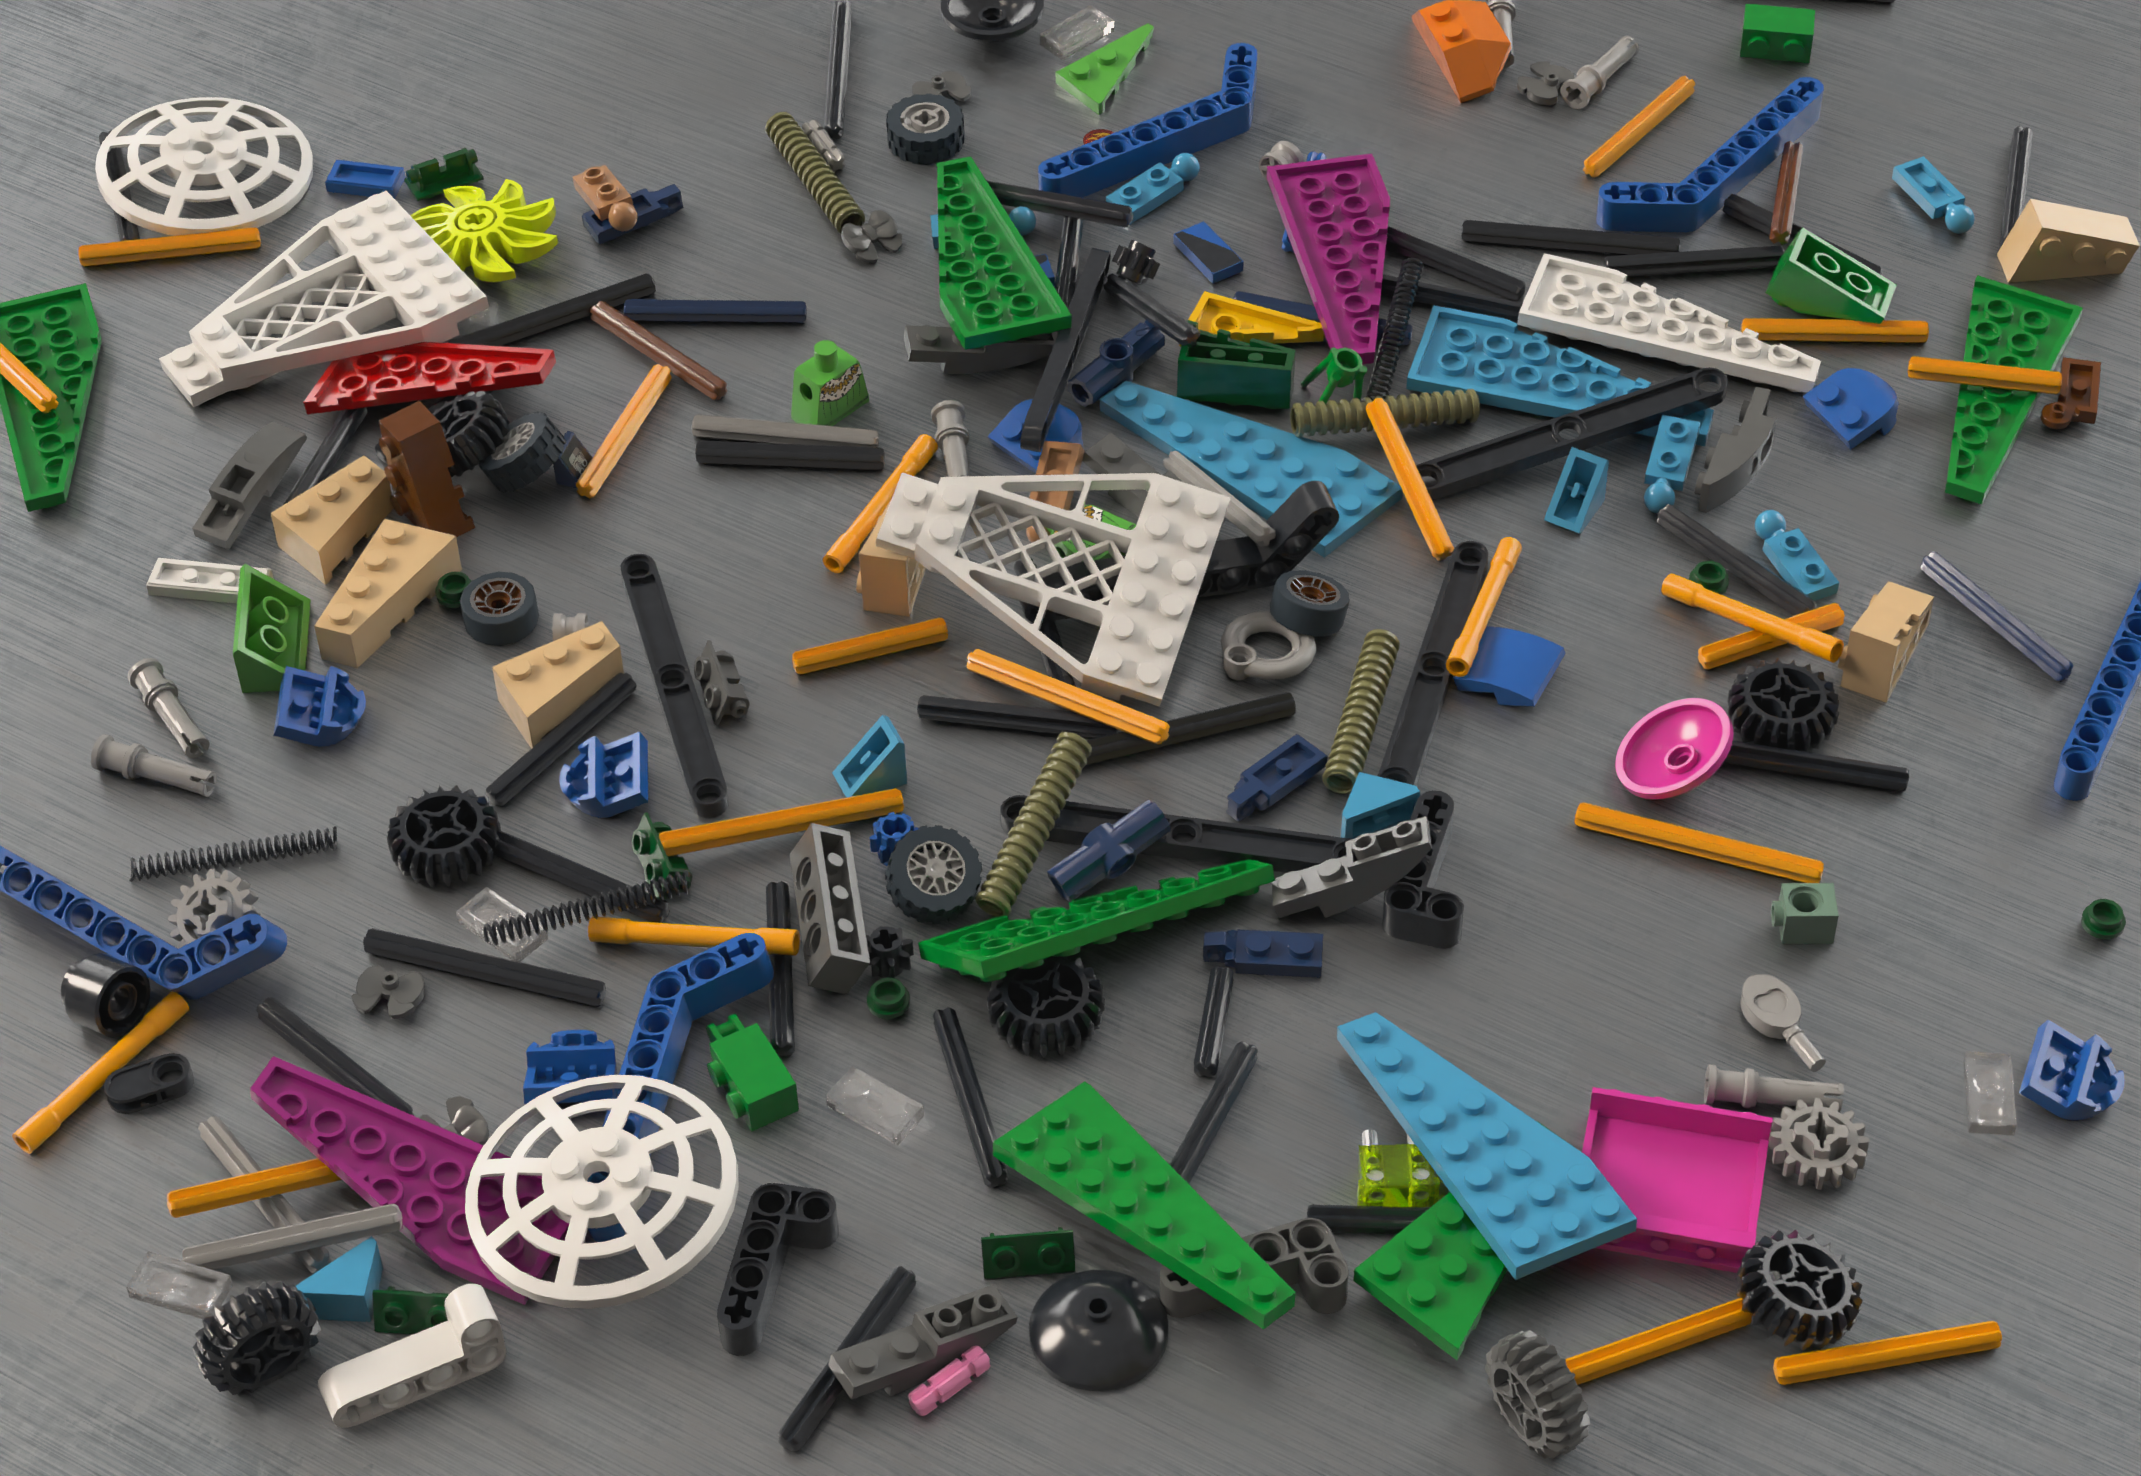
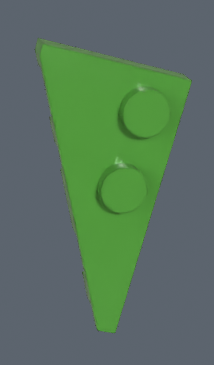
M1147 23L1056 71V84L1100 115L1105 110V102L1110 94L1115 95L1117 93L1119 84L1125 81L1136 65L1138 53L1140 51L1145 52L1149 46L1150 39L1153 37L1154 27Z

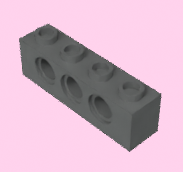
M811 823L789 854L808 986L848 994L870 964L850 832Z

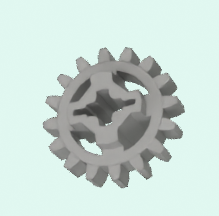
M209 869L207 879L195 874L193 875L194 886L191 888L183 884L180 886V890L184 894L182 900L172 899L171 904L178 908L176 914L168 916V921L177 926L170 932V936L180 942L178 948H181L198 939L193 929H197V935L202 937L244 915H261V911L252 906L259 897L256 893L249 890L251 886L249 882L228 870L221 874L214 869ZM227 891L233 895L235 903H232V898L227 895Z
M1815 1098L1814 1104L1811 1107H1808L1802 1099L1797 1100L1795 1111L1785 1106L1782 1108L1781 1118H1774L1768 1143V1149L1773 1150L1772 1162L1773 1164L1784 1163L1782 1175L1785 1177L1793 1173L1799 1175L1798 1185L1803 1186L1810 1179L1814 1180L1816 1188L1822 1190L1824 1181H1830L1835 1188H1838L1841 1185L1842 1176L1853 1181L1856 1178L1857 1169H1863L1865 1166L1869 1146V1138L1864 1137L1865 1124H1853L1855 1112L1852 1110L1844 1114L1838 1112V1102L1834 1101L1827 1108L1823 1107L1820 1098Z

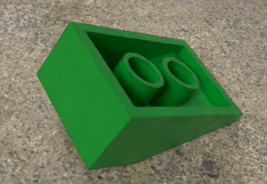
M1802 227L1780 258L1765 293L1771 296L1778 305L1789 307L1798 313L1881 324L1885 319L1897 284Z

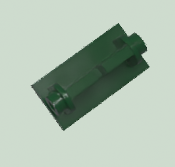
M462 148L461 150L443 155L444 166L439 167V162L436 158L411 165V169L406 171L407 178L404 179V182L417 202L442 194L444 189L468 186L469 184L484 180L483 175L475 165L478 162L475 150Z
M644 812L638 829L633 832L631 843L634 854L638 855L644 869L646 882L650 883L652 878L658 882L660 876L666 880L668 874L674 877L676 872L682 875L684 870L689 871L683 857H678V855L667 857L659 839V834L671 831V827L663 822L652 823L648 812ZM692 874L690 877L686 875L688 889L691 887ZM678 878L680 892H684L682 884ZM670 880V887L671 889H674L673 884ZM662 883V891L664 896L666 890ZM654 885V894L656 897H659Z
M1058 1227V1231L994 1236V1233H989L990 1237H981L984 1279L1076 1272L1073 1230H1063V1227Z
M389 1286L387 1290H373L374 1331L416 1334L446 1322L448 1319L444 1305L449 1294L434 1292L429 1294L420 1291L396 1290L394 1286Z

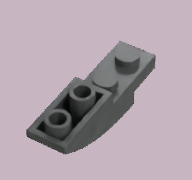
M906 325L903 338L908 361L940 363L942 374H972L1003 370L1050 355L1058 335L1057 332L1043 333L1024 337L1016 341H1005L986 345L978 349L972 348L964 350L951 327Z
M1756 387L1751 401H1743L1739 415V423H1742L1741 426L1734 425L1731 434L1721 433L1717 446L1709 447L1704 465L1707 472H1699L1694 493L1701 495L1698 511L1707 513L1734 497L1754 478L1766 461L1773 446L1777 419L1767 416L1771 390Z
M272 421L251 436L228 461L209 488L211 500L192 528L195 537L230 549L263 495L271 497L305 443L307 439L306 434Z
M1112 432L1087 449L1082 460L1097 474L1156 473L1161 475ZM1170 470L1162 475L1183 482ZM1146 490L1108 491L1109 496L1124 508L1140 517L1148 494Z
M1427 817L1403 821L1387 829L1362 834L1355 839L1345 842L1346 856L1329 859L1319 865L1300 871H1291L1275 878V881L1272 882L1273 907L1278 917L1281 918L1319 906L1326 918L1368 901L1391 887L1419 864L1432 849Z
M993 1284L915 1312L912 1325L831 1353L828 1366L851 1400L882 1388L891 1397L927 1381V1379L957 1358L961 1361L963 1359L961 1354L972 1346L977 1345L983 1349L1016 1324L1018 1317Z

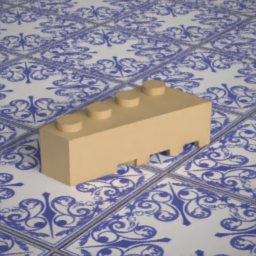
M384 519L314 625L321 659L359 668L391 637L390 631L401 622L406 623L415 615L414 608L426 597L431 599L436 595L435 589L443 575L462 570L456 536Z

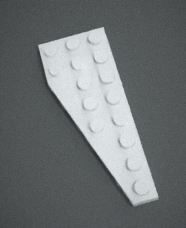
M1544 253L1519 311L1517 325L1529 327L1534 331H1546L1566 336L1572 340H1584L1601 344L1611 349L1618 348L1639 353L1644 357H1657L1674 361L1682 366L1691 365L1699 368H1717L1724 374L1746 378L1755 383H1767L1784 387L1793 392L1808 393L1812 390L1821 364L1820 360L1782 343L1772 346L1758 340L1759 333L1748 328L1742 333L1728 327V319L1683 299L1677 298L1675 300L1672 298L1668 300L1656 294V287L1647 283L1639 287L1627 282V275L1620 271Z

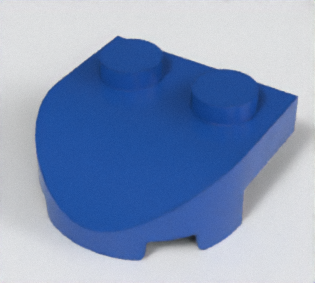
M1857 368L1839 370L1803 395L1805 405L1850 450L1877 430L1885 436L1897 421L1896 413L1899 401L1896 392L1883 379L1866 370Z
M1029 399L1016 405L988 435V438L993 445L1036 474L1041 452L1020 448L1023 425L1033 400ZM1059 404L1045 441L1079 443L1083 447V426L1078 416L1072 410Z
M286 666L282 675L273 736L318 747L336 744L345 739L360 722L366 707L365 694L363 690L358 692L349 683V674L336 667L330 666L327 675L324 676Z
M640 731L606 745H603L596 736L591 737L578 746L580 755L571 766L565 763L561 769L559 783L562 792L579 810L587 815L607 818L648 803V741Z
M2048 1019L2038 1027L2019 1093L2062 1119L2072 1121L2085 1120L2100 1114L2120 1098L2124 1090L2123 1070L2116 1072L2114 1064L2109 1058L2112 1048L2101 1037L2095 1034L2085 1042Z
M566 1030L553 1033L551 1035V1042L541 1047L533 1042L526 1051L528 1068L523 1086L524 1104L565 1084L586 1078L617 1075L613 1041L611 1039L605 1043L598 1041L597 1034L594 1031ZM614 1089L590 1091L566 1098L556 1104L568 1102L584 1103L593 1100L611 1099Z

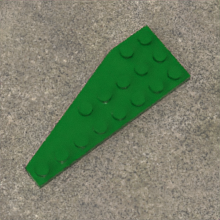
M972 157L937 163L940 309L964 350L978 349L986 345L1016 341L1024 337L1043 333L1049 334L1057 330L1072 328L1071 313Z
M86 283L0 303V343L57 396L56 401H58L56 409H51L49 413H42L0 373V406L28 512L67 502L102 342Z
M1248 859L1201 870L1198 873V880L1191 877L1177 879L1170 877L1158 880L1159 889L1138 891V887L1135 885L1074 899L1072 902H1069V909L1067 910L1063 907L1029 910L1030 918L1009 921L1007 915L991 918L918 942L920 956L923 960L938 964L939 968H952L958 970L961 975H974L980 977L981 981L985 982L996 981L1006 977V971L1017 967L1020 969L1035 968L1044 964V958L1053 955L1070 956L1081 951L1080 946L1089 943L1105 944L1115 941L1118 933L1127 930L1130 932L1145 931L1154 926V921L1163 918L1167 920L1184 918L1189 915L1190 909L1199 906L1202 908L1216 907L1224 904V898L1232 895L1247 896L1258 893L1260 886L1275 881L1273 865Z

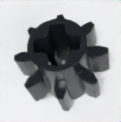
M1134 240L1130 241L1128 248L1119 245L1112 259V262L1117 263L1119 266L1116 274L1139 285L1142 284L1144 277L1153 280L1160 266V263L1153 259L1156 251Z
M879 926L870 936L866 935L872 977L878 976L880 978L895 979V977L902 973L903 969H911L910 957L914 955L913 940H903L901 928L895 929L889 926Z

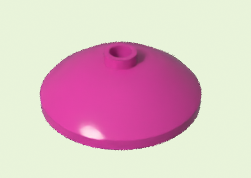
M1702 698L1681 699L1653 710L1630 729L1619 746L1615 761V769L1619 780L1630 793L1645 799L1672 798L1694 790L1716 773L1730 751L1734 732L1729 716L1721 706L1713 701Z

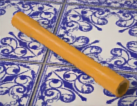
M922 434L916 439L903 456L898 467L848 530L840 535L825 554L823 563L828 570L834 573H841L859 551L860 545L876 526L879 516L883 514L891 501L901 473L915 476L936 453L938 444L934 438Z
M1505 537L1501 539L1490 563L1491 568L1463 631L1455 641L1447 659L1446 669L1454 676L1463 677L1467 675L1472 666L1482 635L1507 578L1513 572L1521 554L1522 545L1515 538Z
M1673 573L1667 575L1663 581L1661 592L1666 597L1691 607L1702 608L1795 645L1802 651L1829 662L1835 663L1843 652L1844 642L1836 637L1813 628H1805L1708 590L1701 584Z
M594 916L591 917L588 925V938L590 942L615 944L647 943L712 948L738 935L755 933L764 939L768 954L796 956L800 948V933L798 930L763 927L745 929L639 922L626 918L598 917L595 919Z
M170 992L143 1017L136 1027L47 1107L40 1109L13 1133L12 1137L15 1143L28 1154L34 1152L60 1128L64 1120L104 1085L107 1077L112 1072L123 1068L156 1037L163 1035L189 1011L187 1002L178 993Z

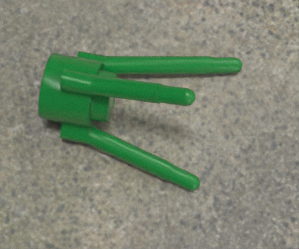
M1333 347L1328 356L1300 383L1302 387H1307L1326 370L1329 383L1319 401L1327 404L1336 387L1343 388L1353 382V398H1358L1361 401L1363 378L1368 369L1362 365V359L1356 351L1350 348L1337 349Z

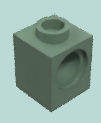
M1782 883L1779 901H1772L1771 905L1772 926L1779 927L1781 943H1834L1839 917L1834 883Z

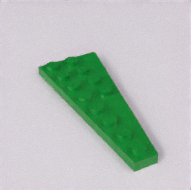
M1977 275L1972 293L1963 361L2053 371L2081 319L2083 307ZM1960 384L1945 493L1981 505L1983 504L2041 393Z
M1084 1081L993 1142V1156L1263 1330L1295 1307L1296 1292L1087 1082Z

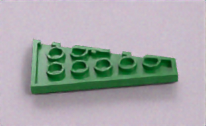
M1449 1192L1354 1269L1353 1281L1458 1361L1464 1350V1343L1471 1331L1475 1330L1484 1307L1489 1298L1494 1296L1508 1269L1451 1192Z

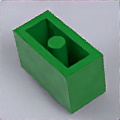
M1746 4L1740 57L1810 63L1815 10Z

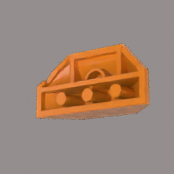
M1445 0L1418 10L1412 15L1414 25L1460 103L1494 91L1497 78L1503 70L1512 47L1511 42L1486 2Z

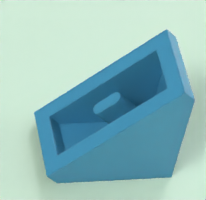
M1571 447L1544 520L1581 534L1605 501L1609 460Z
M882 715L832 772L846 798L890 790L907 784L905 744L890 718L886 715Z
M1359 772L1342 813L1341 837L1355 839L1362 834L1374 833L1396 826L1400 822L1410 820L1416 802L1420 797V790L1415 785Z
M372 1236L296 1285L297 1289L302 1291L304 1296L309 1298L314 1305L315 1313L319 1320L372 1321L373 1290H379L383 1272L377 1241Z

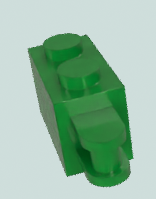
M732 1014L728 1016V1021L718 1026L711 1023L706 1026L707 1035L711 1042L709 1045L712 1062L707 1064V1069L714 1085L717 1088L723 1086L727 1092V1103L736 1119L742 1117L752 1132L799 1111L796 1082L758 1023L745 1028L738 1016Z

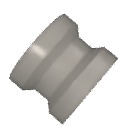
M1279 141L1272 147L1271 152L1261 157L1259 170L1265 180H1267V166L1304 162L1301 151L1293 143Z
M563 613L554 614L552 627L553 641L588 627L587 613H578L575 617H566Z

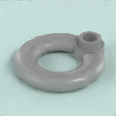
M1254 611L1237 617L1226 626L1220 640L1224 656L1223 668L1227 675L1234 680H1245L1249 676L1263 680L1286 679L1298 675L1312 663L1316 653L1314 636L1299 634L1285 628L1274 619L1270 611ZM1258 632H1273L1286 637L1292 643V650L1284 657L1266 659L1257 657L1255 650L1246 645L1245 640L1250 635Z

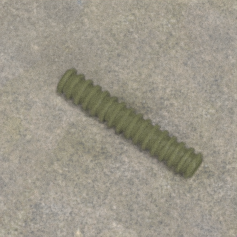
M779 112L771 116L765 126L766 134L836 230L841 234L844 225L847 223L861 227L865 222L864 212L792 115L787 112Z
M1459 389L1454 394L1447 390L1443 392V395L1435 391L1431 396L1427 392H1423L1420 394V397L1415 393H1411L1408 398L1404 394H1399L1396 399L1392 395H1387L1383 400L1388 404L1396 424L1401 429L1407 428L1408 424L1413 428H1417L1420 423L1424 427H1429L1432 422L1434 425L1440 426L1443 421L1447 425H1452L1455 420L1458 424H1464L1466 420L1470 423H1475L1480 414L1479 398L1474 389H1467L1466 393ZM1364 397L1362 401L1358 398H1352L1351 402L1341 399L1339 403H1336L1335 400H1329L1327 404L1323 401H1318L1316 405H1313L1312 402H1306L1304 406L1300 403H1294L1290 412L1292 431L1296 437H1302L1304 433L1308 436H1314L1316 432L1319 435H1326L1327 431H1330L1333 435L1337 434L1339 430L1345 434L1349 433L1350 429L1357 433L1362 428L1367 432L1372 431L1373 425L1367 415L1366 405L1374 400Z
M1371 630L1364 638L1359 661L1356 664L1348 697L1346 698L1337 733L1334 737V743L1326 763V770L1323 773L1325 786L1335 793L1350 794L1359 772H1362L1365 767L1373 733L1376 729L1381 706L1383 705L1389 679L1394 668V662L1400 648L1398 638L1387 630Z
M1069 732L1059 734L1057 743L1051 749L1052 754H1049L1046 764L1041 768V774L1036 778L1035 785L1030 790V795L1024 801L1025 806L1020 809L1019 817L1014 821V827L1010 829L1008 838L1003 842V848L997 854L998 859L993 862L992 870L987 873V881L982 883L981 891L977 893L975 902L989 915L1000 917L1010 914L1011 906L1017 901L1016 895L1021 893L1022 884L1027 881L1028 874L1033 869V863L1039 857L1038 852L1042 851L1044 842L1050 836L1049 831L1054 828L1055 821L1060 816V810L1066 804L1065 800L1069 798L1071 789L1076 785V779L1082 773L1081 768L1086 765L1087 758L1092 753L1091 745L1080 735Z

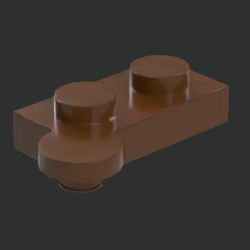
M2063 357L2060 368L2062 385L2058 394V400L2043 407L2040 416L2041 421L2044 425L2053 429L2066 428L2070 425L2071 421L2095 424L2098 410L2101 362Z

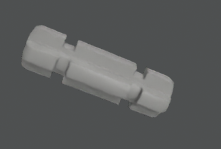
M812 120L810 123L805 122L802 125L803 132L833 172H836L838 169L842 170L846 165L844 163L845 156L837 149L838 147L827 132L823 130L824 128L817 120Z

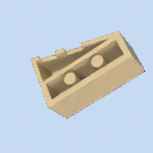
M2030 199L1998 251L1997 256L2008 283L2123 273L2140 245L2128 218L2125 216Z
M363 455L273 511L271 517L278 547L326 585L333 578L332 571L342 560L347 562L354 554L352 548L362 537L368 538L393 510L390 501V495H392L390 482L386 477L385 471Z
M888 504L883 514L879 516L876 526L859 553L860 571L856 590L857 593L862 594L863 610L910 617L926 568L914 558L876 546V538L888 510Z
M1890 581L1886 583L1878 595L1874 594L1868 608L1850 630L1848 646L1844 647L1840 656L1838 668L1843 670L1840 687L1887 703L1929 625L1934 596Z
M603 621L492 667L498 701L531 749L542 740V737L561 724L618 673L624 674L620 645Z

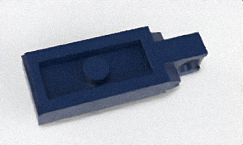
M675 184L653 192H649L644 188L630 194L638 218L635 226L628 231L614 229L609 219L601 221L593 210L583 213V226L599 245L670 216L684 208L681 191Z
M1299 734L1294 735L1240 774V781L1234 786V792L1227 796L1228 810H1226V813L1239 822L1251 815L1256 808L1262 811L1267 807H1271L1325 768L1328 755Z
M1240 929L1228 930L1227 932H1205L1203 961L1225 963V966L1235 968V974L1319 978L1322 974L1323 934Z

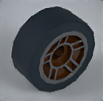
M1306 570L1289 571L1282 574L1276 581L1270 602V613L1282 626L1299 634L1315 637L1329 636L1337 633L1344 624L1350 602L1349 593L1342 584L1321 573Z
M498 571L484 574L471 581L463 590L460 604L466 631L474 640L486 645L502 646L516 643L527 637L537 625L539 612L534 587L525 577L513 572Z

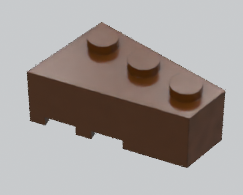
M420 401L379 420L382 437L379 438V445L387 459L388 466L384 470L388 481L392 485L393 494L390 495V501L397 514L400 516L405 515L414 526L454 535L456 538L476 528L472 517L467 516L461 509L459 499L465 497L462 486L459 484L454 486L449 474L448 467L454 465L440 421Z

